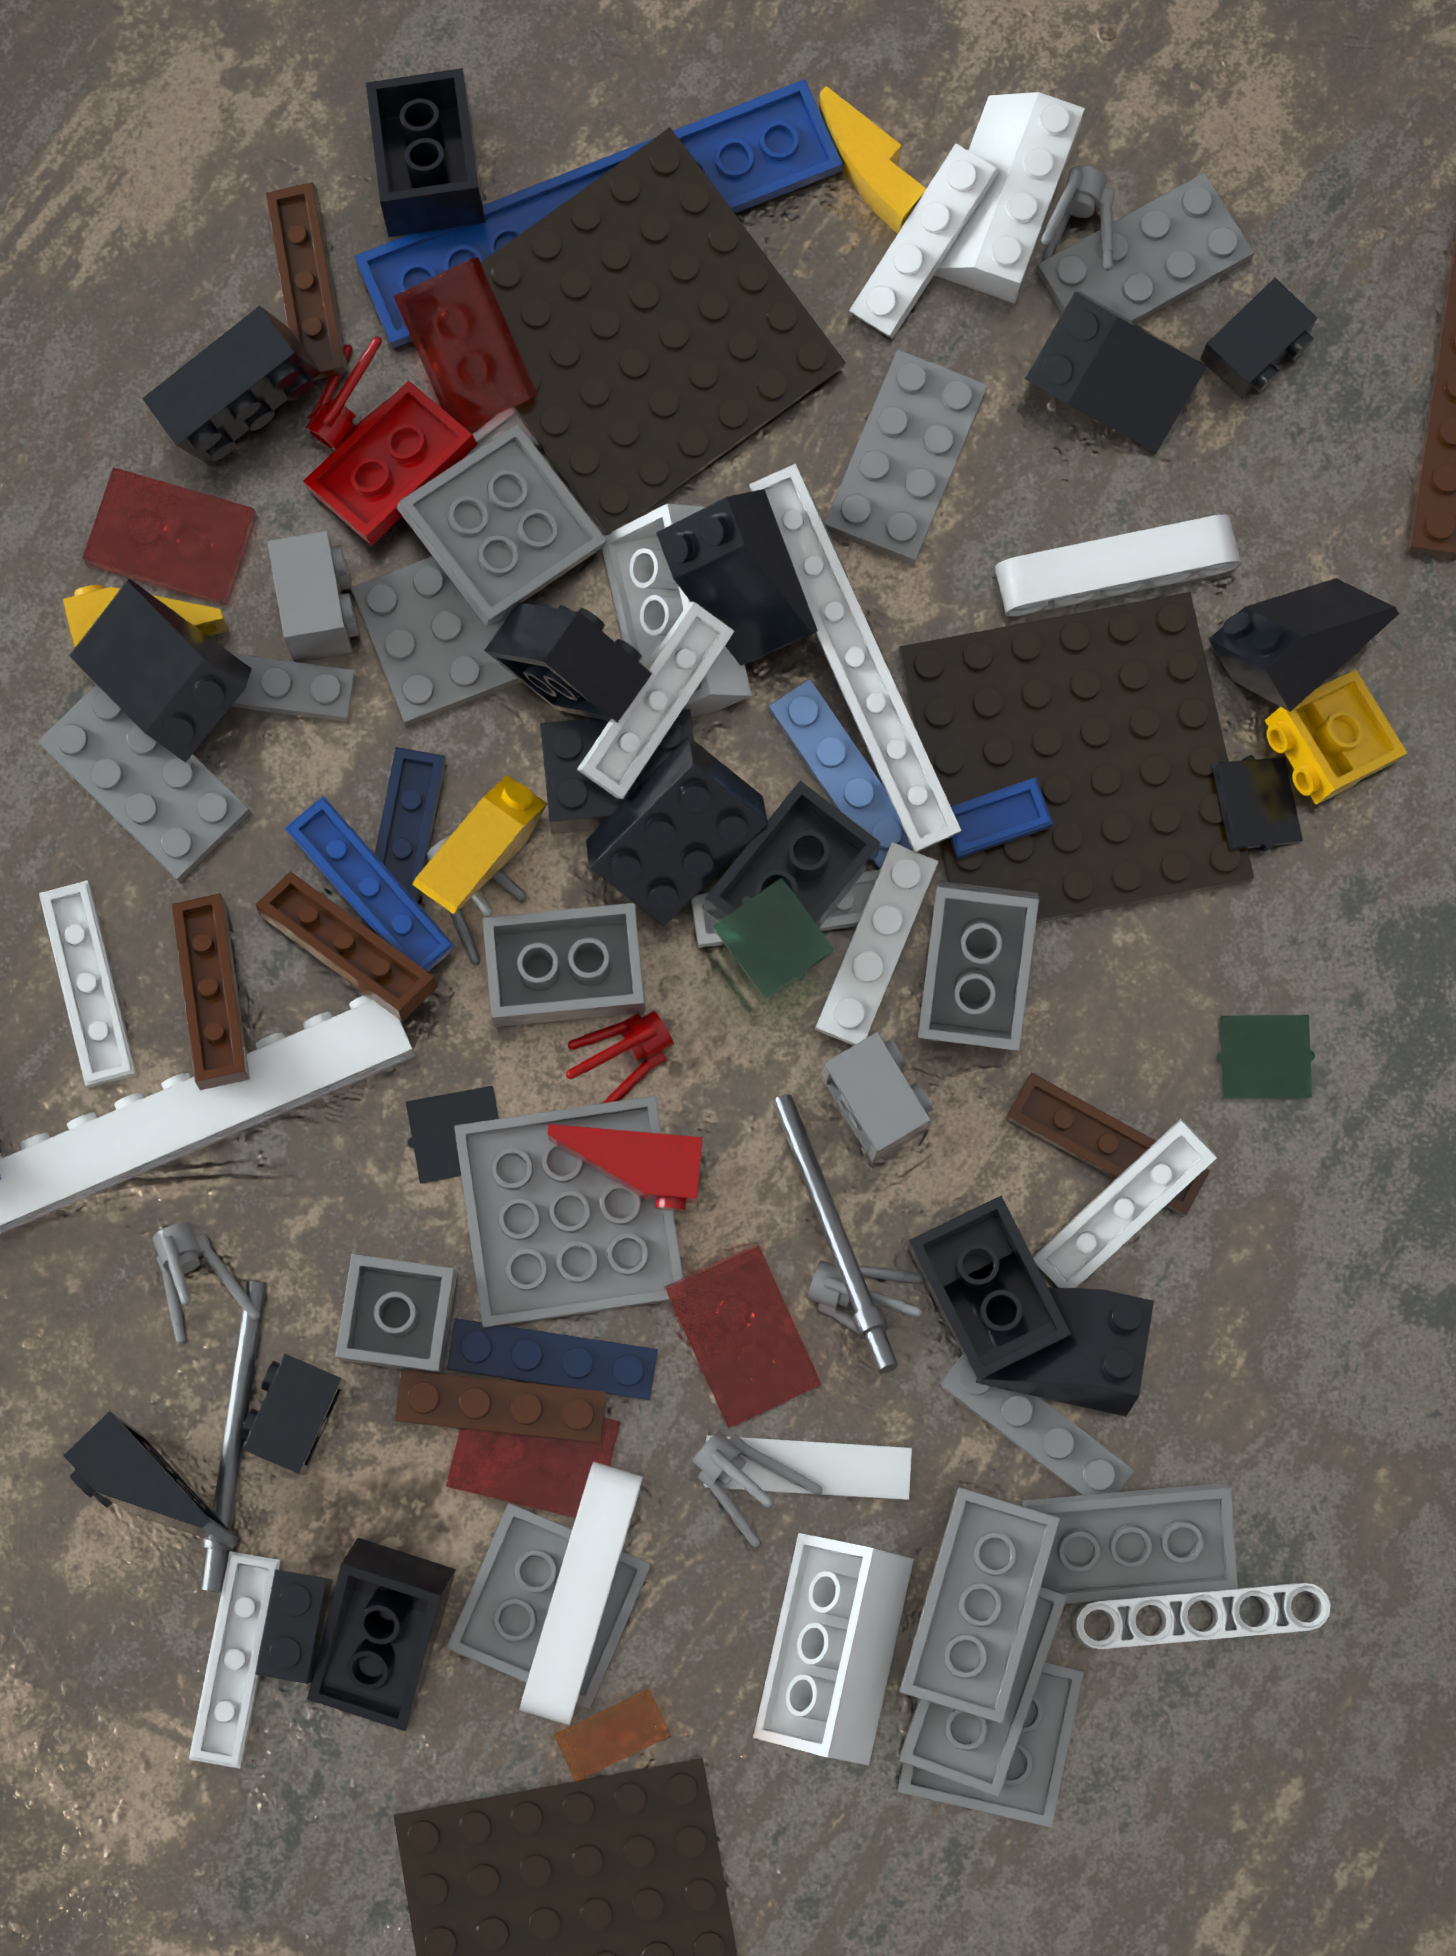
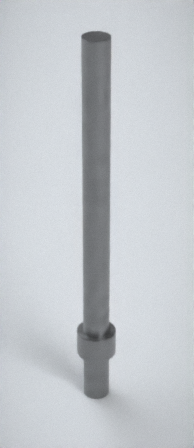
M790 1094L779 1096L773 1101V1105L854 1308L855 1314L852 1320L859 1338L866 1339L878 1372L880 1374L891 1372L898 1367V1363L885 1333L888 1329V1324L880 1306H875L794 1100Z
M246 1281L245 1293L259 1311L260 1318L252 1320L242 1308L213 1512L234 1535L236 1530H231L244 1443V1438L240 1437V1432L248 1415L267 1286L265 1283ZM203 1538L202 1547L207 1548L201 1590L222 1592L227 1552L233 1551V1548Z

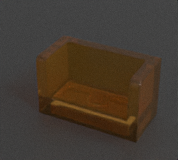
M650 1687L556 1732L554 1737L577 1783L586 1779L587 1776L640 1750L672 1737V1734Z

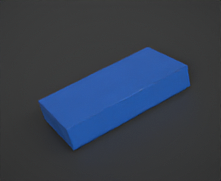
M1036 777L950 806L960 826L961 833L949 839L958 860L1051 828L1053 822Z

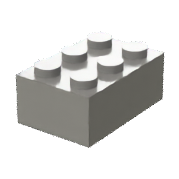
M937 881L918 1038L1020 1051L1039 904L1038 893Z
M635 903L482 917L491 1018L494 1027L645 1013Z

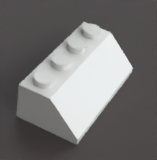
M1040 92L990 95L988 97L968 151L996 167L999 174L934 276L1014 304L1016 303L1076 141L1085 108Z
M665 504L618 528L610 535L604 536L607 541L602 548L621 637L623 641L630 644L642 655L639 663L644 667L647 666L687 604L691 602L674 581L656 532L705 507ZM724 646L682 709H691V717L719 711L752 696L745 665L740 666L726 646Z
M798 1533L753 1738L828 1758L869 1766L913 1566V1558L870 1547Z

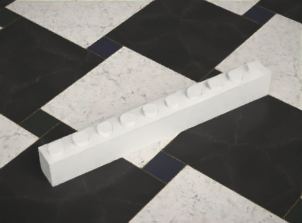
M363 995L349 1003L351 1008L349 1011L332 1017L330 1012H325L303 1022L304 1030L288 1037H285L284 1032H278L256 1042L257 1050L247 1054L250 1080L199 1090L190 1072L181 1073L162 1082L163 1090L144 1098L142 1092L126 1096L114 1103L116 1110L98 1118L96 1113H88L68 1122L67 1127L69 1130L50 1138L48 1133H42L22 1141L19 1144L21 1151L2 1158L0 1153V1234L416 1057L401 1021L370 997Z

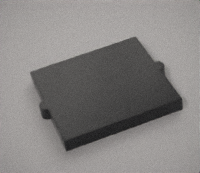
M1249 755L1243 758L1242 761L1219 762L1212 765L1230 850L1260 847L1262 851H1267L1276 845L1297 844L1303 841L1285 757L1255 759L1254 756Z
M493 1085L406 1102L412 1138L408 1140V1145L414 1148L420 1184L461 1176L454 1126L499 1119Z

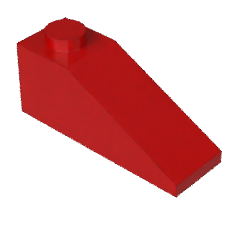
M548 1124L547 1135L551 1142L642 1198L655 1200L656 1209L682 1212L686 1211V1203L697 1204L702 1137Z

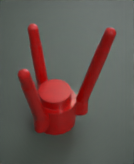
M378 336L372 339L335 399H332L342 374L328 378L317 405L307 417L310 422L305 427L306 431L323 445L334 451L385 403L383 402L355 426H353L352 421L356 415L344 406L382 343V339ZM346 344L344 350L346 362H348L353 348L351 345Z
M655 1011L643 1017L637 1013L623 1022L570 1040L568 1048L575 1050L622 1034V1041L569 1069L566 1072V1077L570 1080L627 1050L635 1061L644 1057L645 1061L603 1103L620 1101L653 1068L667 1060L663 1051L674 1045L668 1029Z

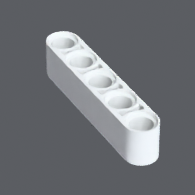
M1222 514L1009 558L998 563L995 566V571L1006 616L1014 617L1219 575L1238 568L1241 565V560L1230 516Z
M593 1462L519 1711L570 1726L643 1476Z
M1308 1583L1093 1601L1082 1604L1076 1609L1072 1617L1071 1628L1074 1637L1079 1643L1086 1647L1097 1649L1300 1632L1321 1627L1330 1615L1331 1604L1328 1595L1322 1588ZM1300 1592L1309 1594L1315 1604V1611L1312 1617L1304 1622L1296 1619L1291 1610V1602L1294 1596ZM1253 1596L1262 1603L1264 1614L1257 1625L1250 1627L1242 1621L1239 1609L1243 1600ZM1197 1601L1207 1603L1213 1614L1211 1624L1202 1631L1195 1630L1189 1624L1187 1618L1190 1606ZM1147 1605L1156 1608L1161 1616L1159 1630L1149 1636L1142 1634L1136 1625L1138 1611ZM1094 1610L1104 1612L1110 1621L1108 1634L1100 1640L1089 1638L1084 1629L1086 1616Z

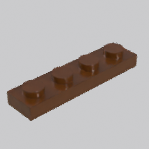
M313 182L267 192L265 194L287 326L321 371V374L313 380L348 373L318 190Z
M291 871L255 904L262 918L402 1022L437 988L433 975Z
M221 893L172 904L195 1083L199 1090L250 1080L226 903Z
M1032 1072L1006 1117L1007 1120L1114 1179L1119 1177L1156 1142V1140ZM1205 1169L1165 1207L1185 1217L1210 1170Z
M401 1369L395 1421L601 1444L607 1391Z

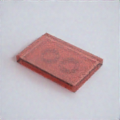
M478 257L469 259L393 296L442 409L464 428L471 427L538 396Z
M113 467L82 559L84 563L226 604L256 511L249 506Z
M758 1244L664 1286L728 1428L822 1385Z
M604 1418L601 1444L460 1429L446 1487L576 1518L593 1462L607 1466L611 1465L621 1422Z

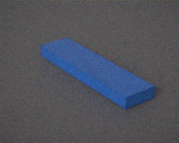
M324 796L285 827L286 832L375 934L424 970L430 971L455 949V945Z

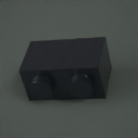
M1274 278L1207 342L1200 360L1241 399L1253 388L1260 393L1280 373L1276 366L1287 355L1295 360L1312 343L1314 338L1310 335V332L1318 317L1277 278Z
M284 1354L281 1363L273 1361L261 1385V1389L267 1391L259 1411L252 1408L242 1426L240 1437L246 1439L242 1450L304 1476L346 1381L287 1354Z
M275 1570L255 1675L305 1684L311 1683L319 1653L332 1579Z

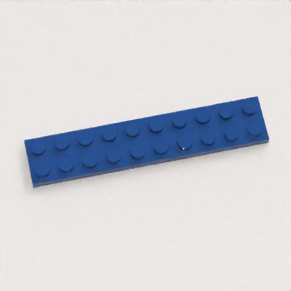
M805 79L673 130L734 213L842 172L843 168L841 158ZM653 139L483 205L486 223L409 234L355 255L357 267L392 349L449 327L450 324L435 306L432 297Z

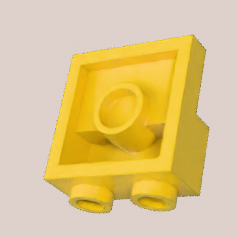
M1356 669L1316 688L1291 712L1280 707L1264 720L1268 725L1267 740L1270 746L1277 753H1285L1294 768L1292 779L1296 789L1302 795H1310L1316 805L1353 787L1363 778L1399 761L1407 754V751Z

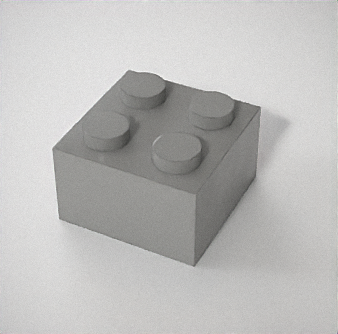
M328 531L267 541L283 636L293 661L303 662L353 653L350 637L359 636V629L350 593L343 594L342 592L344 589L351 588L347 562L344 559L342 546H332Z
M878 1032L826 1061L821 1073V1079L872 1163L922 1135L930 1122L928 1112L933 1109L920 1085L916 1083L910 1087L904 1077L902 1068L906 1066V1063L895 1043L891 1039L883 1042Z
M351 1254L335 1357L340 1361L443 1374L458 1273L454 1268Z

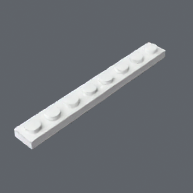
M796 464L749 484L751 491L765 489L818 631L815 634L914 853L961 833L960 826Z

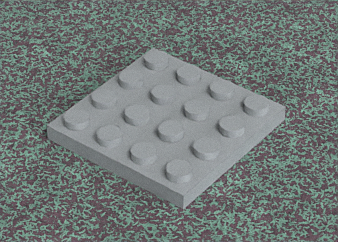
M656 1095L454 1126L483 1328L686 1298L673 1211L656 1209L655 1200L642 1198L554 1144L547 1135L548 1124L661 1134Z

